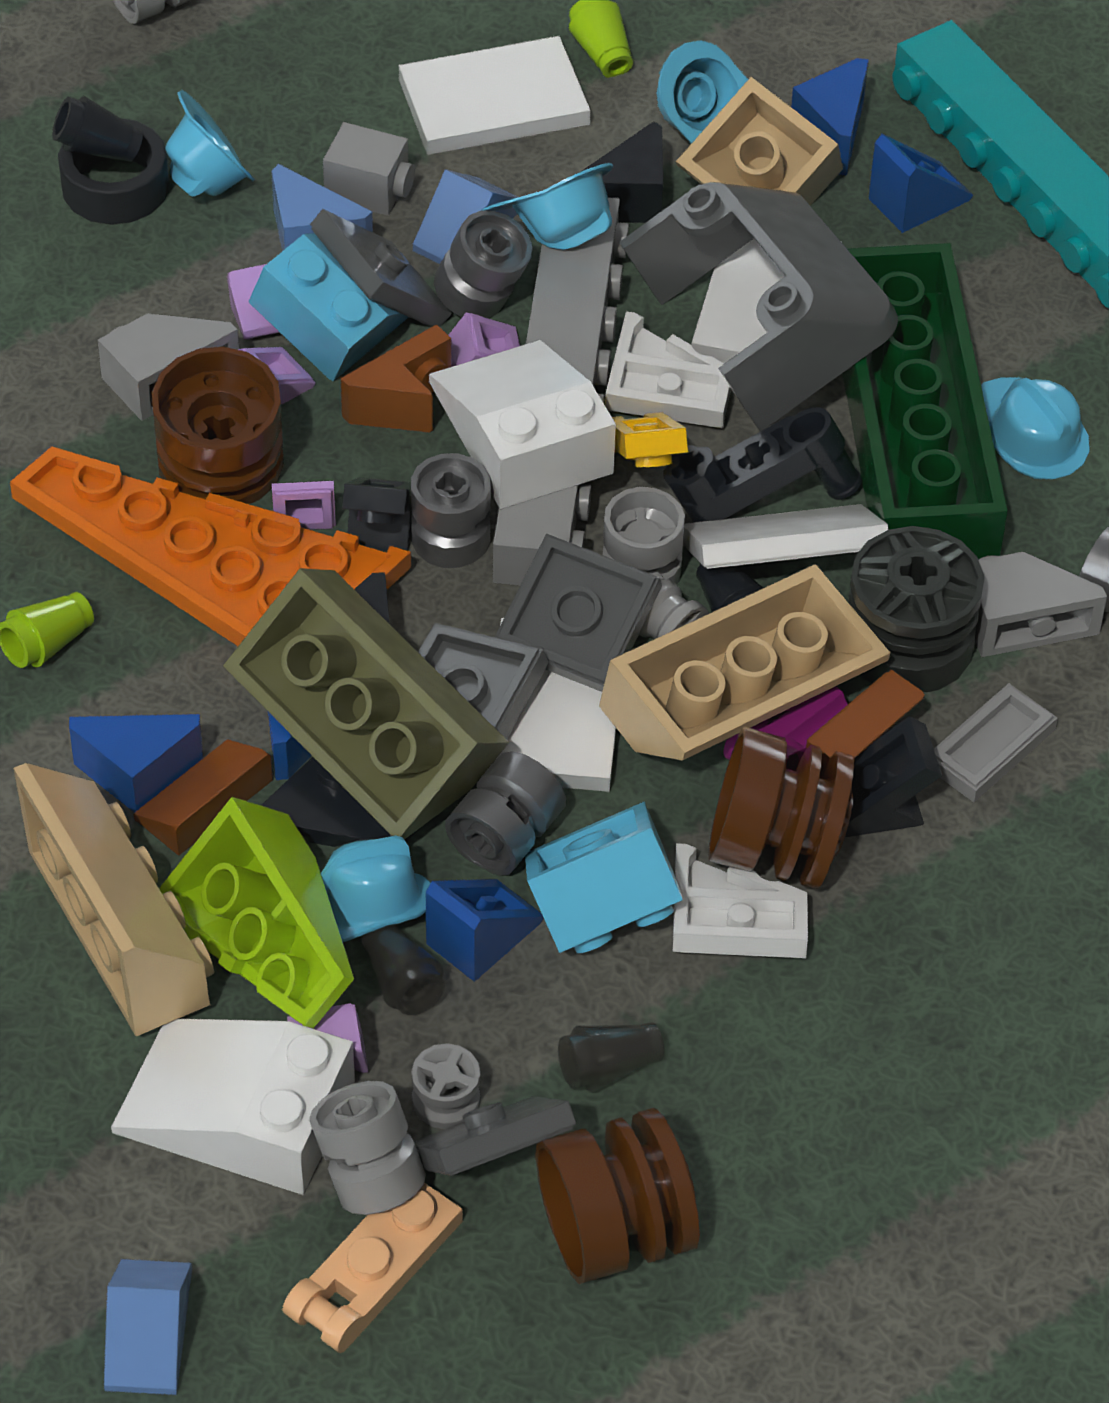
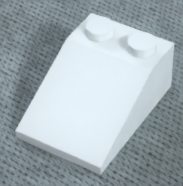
M541 340L429 374V383L468 453L487 470L490 476L491 494L500 509L614 473L616 429L614 420L591 381Z
M176 1019L162 1025L111 1126L112 1133L304 1195L322 1157L309 1121L313 1108L323 1098L335 1090L355 1083L353 1041L290 1021Z

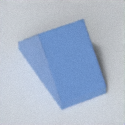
M280 164L272 170L273 206L282 251L303 234L314 233L310 223L322 209L373 232L371 210Z
M445 169L413 242V251L440 264L445 254L451 248V243L460 226L469 215L481 211V209L518 197L478 177ZM514 208L496 211L506 214L512 219L517 215Z
M120 1260L107 1287L105 1391L177 1395L192 1263Z

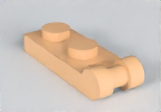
M424 1183L415 1196L403 1204L385 1212L367 1215L310 1278H304L294 1286L283 1304V1313L299 1325H305L309 1322L322 1332L321 1340L338 1353H343L463 1222V1209ZM337 1292L350 1303L337 1308L328 1300Z

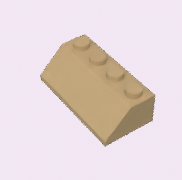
M815 564L611 659L599 707L635 752L683 761L740 733L743 727L751 728L888 661L891 652Z
M28 763L14 767L29 852L135 1036H139L209 1006L210 1001L206 977L214 974L209 953L199 937L190 940L185 933V918L174 894L171 891L162 894L156 885L158 883V875L147 849L144 846L136 849L133 847L129 840L131 838L130 827L120 805L117 802L107 804L94 781Z

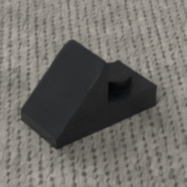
M358 477L345 483L342 509H349L347 533L359 536V544L387 552L389 547L393 546L408 551L412 529L411 482Z
M909 716L854 758L852 779L853 805L845 838L917 827L924 824L916 794L942 776L926 724Z

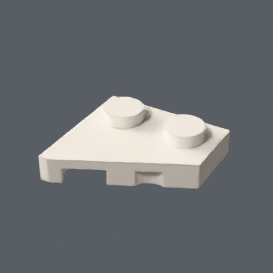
M626 311L605 393V407L607 410L640 416L648 413L663 412L675 421L723 428L731 393L729 384L718 369L724 363L712 356L699 354L693 349L691 344L673 334L665 341L643 328L644 318L642 316Z
M676 843L675 877L683 900L674 904L672 952L806 958L808 942L807 892L780 881L765 880L753 870L749 872L729 866L727 872L696 860L697 848L688 844Z

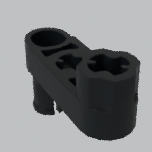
M820 407L809 408L794 416H788L717 456H714L708 447L689 445L688 453L673 454L672 464H669L663 471L664 480L694 523L723 520L813 470L822 481L829 497L833 499H844L851 496L859 489L862 483V476L859 470L854 467L844 450V436L829 412Z

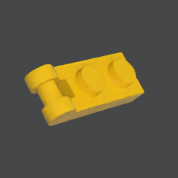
M663 412L644 414L643 418L624 419L621 416L612 417L616 424L614 453H620L627 460H635L636 467L672 464L671 454L688 453L686 427Z

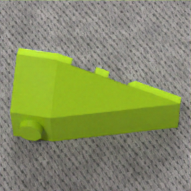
M231 797L159 890L162 894L171 891L176 897L185 918L186 927L184 931L190 940L199 937L207 951L219 959L218 964L231 973L241 975L255 985L259 994L303 1026L315 1028L354 980L316 857L288 814Z

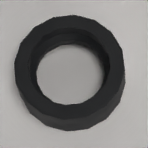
M122 118L132 124L133 127L143 131L141 146L133 161L146 167V169L138 176L120 182L107 183L95 181L82 174L90 166L104 160H113V158L65 151L62 144L58 153L63 199L74 213L92 222L109 225L134 222L150 215L164 202L169 189L165 143L154 129L136 120Z

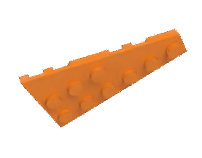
M50 447L10 481L11 494L14 500L236 646L240 645L300 568L335 570L353 589L372 573L385 572L386 590L411 568L410 551L390 546L387 552L360 545L359 536L337 530L332 537L302 528L299 519L213 493H209L206 499L179 492L178 483L157 477L152 484L121 475L120 466L56 447Z

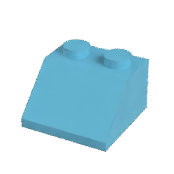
M315 233L303 234L263 267L248 301L313 365L332 381H335L409 318L368 299Z
M645 801L530 850L525 856L527 882L559 953L573 947L576 953H584L596 949L612 939V930L633 921L636 922L638 927L659 922L674 912L673 904L683 900L679 884Z

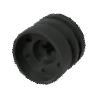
M909 526L890 529L868 540L855 556L848 603L891 652L888 661L862 673L861 675L864 679L874 683L884 673L893 670L925 693L938 691L958 680L971 663L984 574L977 556L961 540L937 529Z

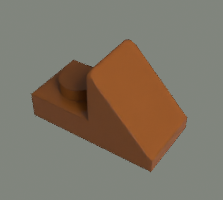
M436 324L341 378L342 417L349 424L432 432V392L434 390L429 383V374L451 367V337Z

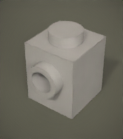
M343 122L323 159L324 187L372 212L389 216L398 197L406 198L409 195L414 181L415 166L408 163V138Z

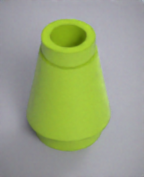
M610 0L577 1L569 12L570 33L606 78L627 73L633 65V59L630 55L618 4Z
M73 592L67 596L10 610L7 613L6 620L0 623V647L8 660L16 667L24 668L30 664L33 667H40L82 633L84 629L93 625L94 613L92 607L81 593Z

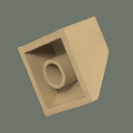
M752 77L748 79L676 161L678 167L700 184L718 182L790 191L801 195L810 206L843 169L838 143Z

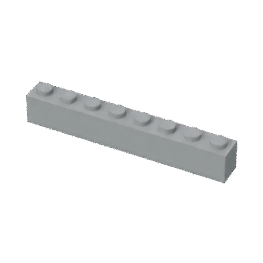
M608 198L612 216V226L608 231L578 247L566 250L549 248L542 244L526 344L538 340L544 342L590 380L595 390L596 385H608L611 350H602V343H614L617 307H608L609 299L620 300L623 265L614 264L615 257L626 258V252L619 242L629 235V223H618L619 199ZM598 394L604 403V394ZM579 484L503 509L499 508L493 542V583L521 585L546 533L584 548L585 531L575 530L577 520L588 521L592 485Z

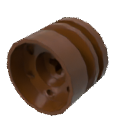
M228 347L199 348L172 361L159 374L152 391L160 477L178 483L179 492L206 499L209 493H213L247 504L261 500L272 489V484L277 483L284 466L279 382L267 364L250 353Z
M743 727L734 745L719 794L709 841V861L751 872L758 863L765 846L775 847L774 874L776 879L786 881L793 871L799 854H801L800 883L802 886L818 889L822 885L832 861L838 855L847 832L853 805L852 779L854 759L852 755L836 751L829 760L823 778H820L822 751L819 746L810 745L802 755L796 770L793 771L786 769L787 742L784 737Z
M655 1107L634 1114L631 1126L622 1117L607 1122L605 1129L606 1155L601 1151L593 1135L585 1128L540 1141L536 1145L537 1175L548 1221L566 1267L578 1284L627 1270L630 1257L628 1236L631 1237L637 1250L648 1263L665 1258L666 1246L675 1255L698 1248L700 1238L699 1218L690 1170L673 1131L665 1117Z

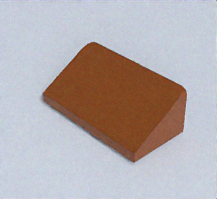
M893 670L884 673L807 739L806 749L810 745L819 746L822 751L819 777L823 778L829 760L836 751L852 755L853 759L922 701L925 695L923 691Z
M227 739L133 813L134 820L179 856L199 839L231 797L248 801L273 781L271 756L263 749Z

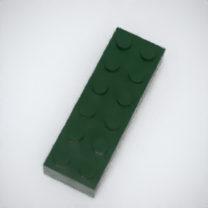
M951 243L847 248L887 295L898 316L897 327L892 336L842 373L867 509L887 523L888 530L909 526L937 529L961 540L977 556L978 560L986 556H1000L1008 511Z

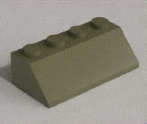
M300 568L223 665L391 836H401L404 840L469 792L510 743L335 570Z

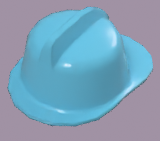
M702 40L687 42L670 53L659 72L660 77L656 92L657 104L664 119L674 128L678 129L692 144L748 79L730 57L717 45Z
M183 90L179 91L178 97L185 110V116L168 140L165 148L171 159L170 175L173 181L189 196H197L203 192L211 196L220 195L245 177L253 182L255 179L242 166L230 142L210 115L188 93Z
M606 163L589 168L543 191L493 204L481 209V211H499L514 208L538 242L549 248L563 250L578 247L608 231L612 226V216L603 176L611 171L614 166L611 163Z
M1000 377L981 384L994 449L1017 472L1034 479H1057L1071 475L1084 464L1090 451L1089 435L1081 423L1080 407L1073 394L1066 388L1050 380Z
M391 836L375 840H359L344 844L332 853L321 872L342 942L388 925L417 918L426 912L425 892L430 882L422 875L414 873L409 846L401 836Z

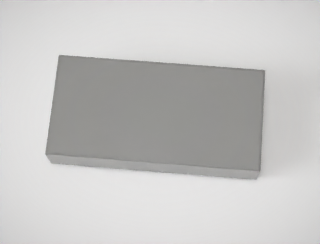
M1008 683L934 748L942 773L940 778L972 802L977 801L1056 730L1058 718Z

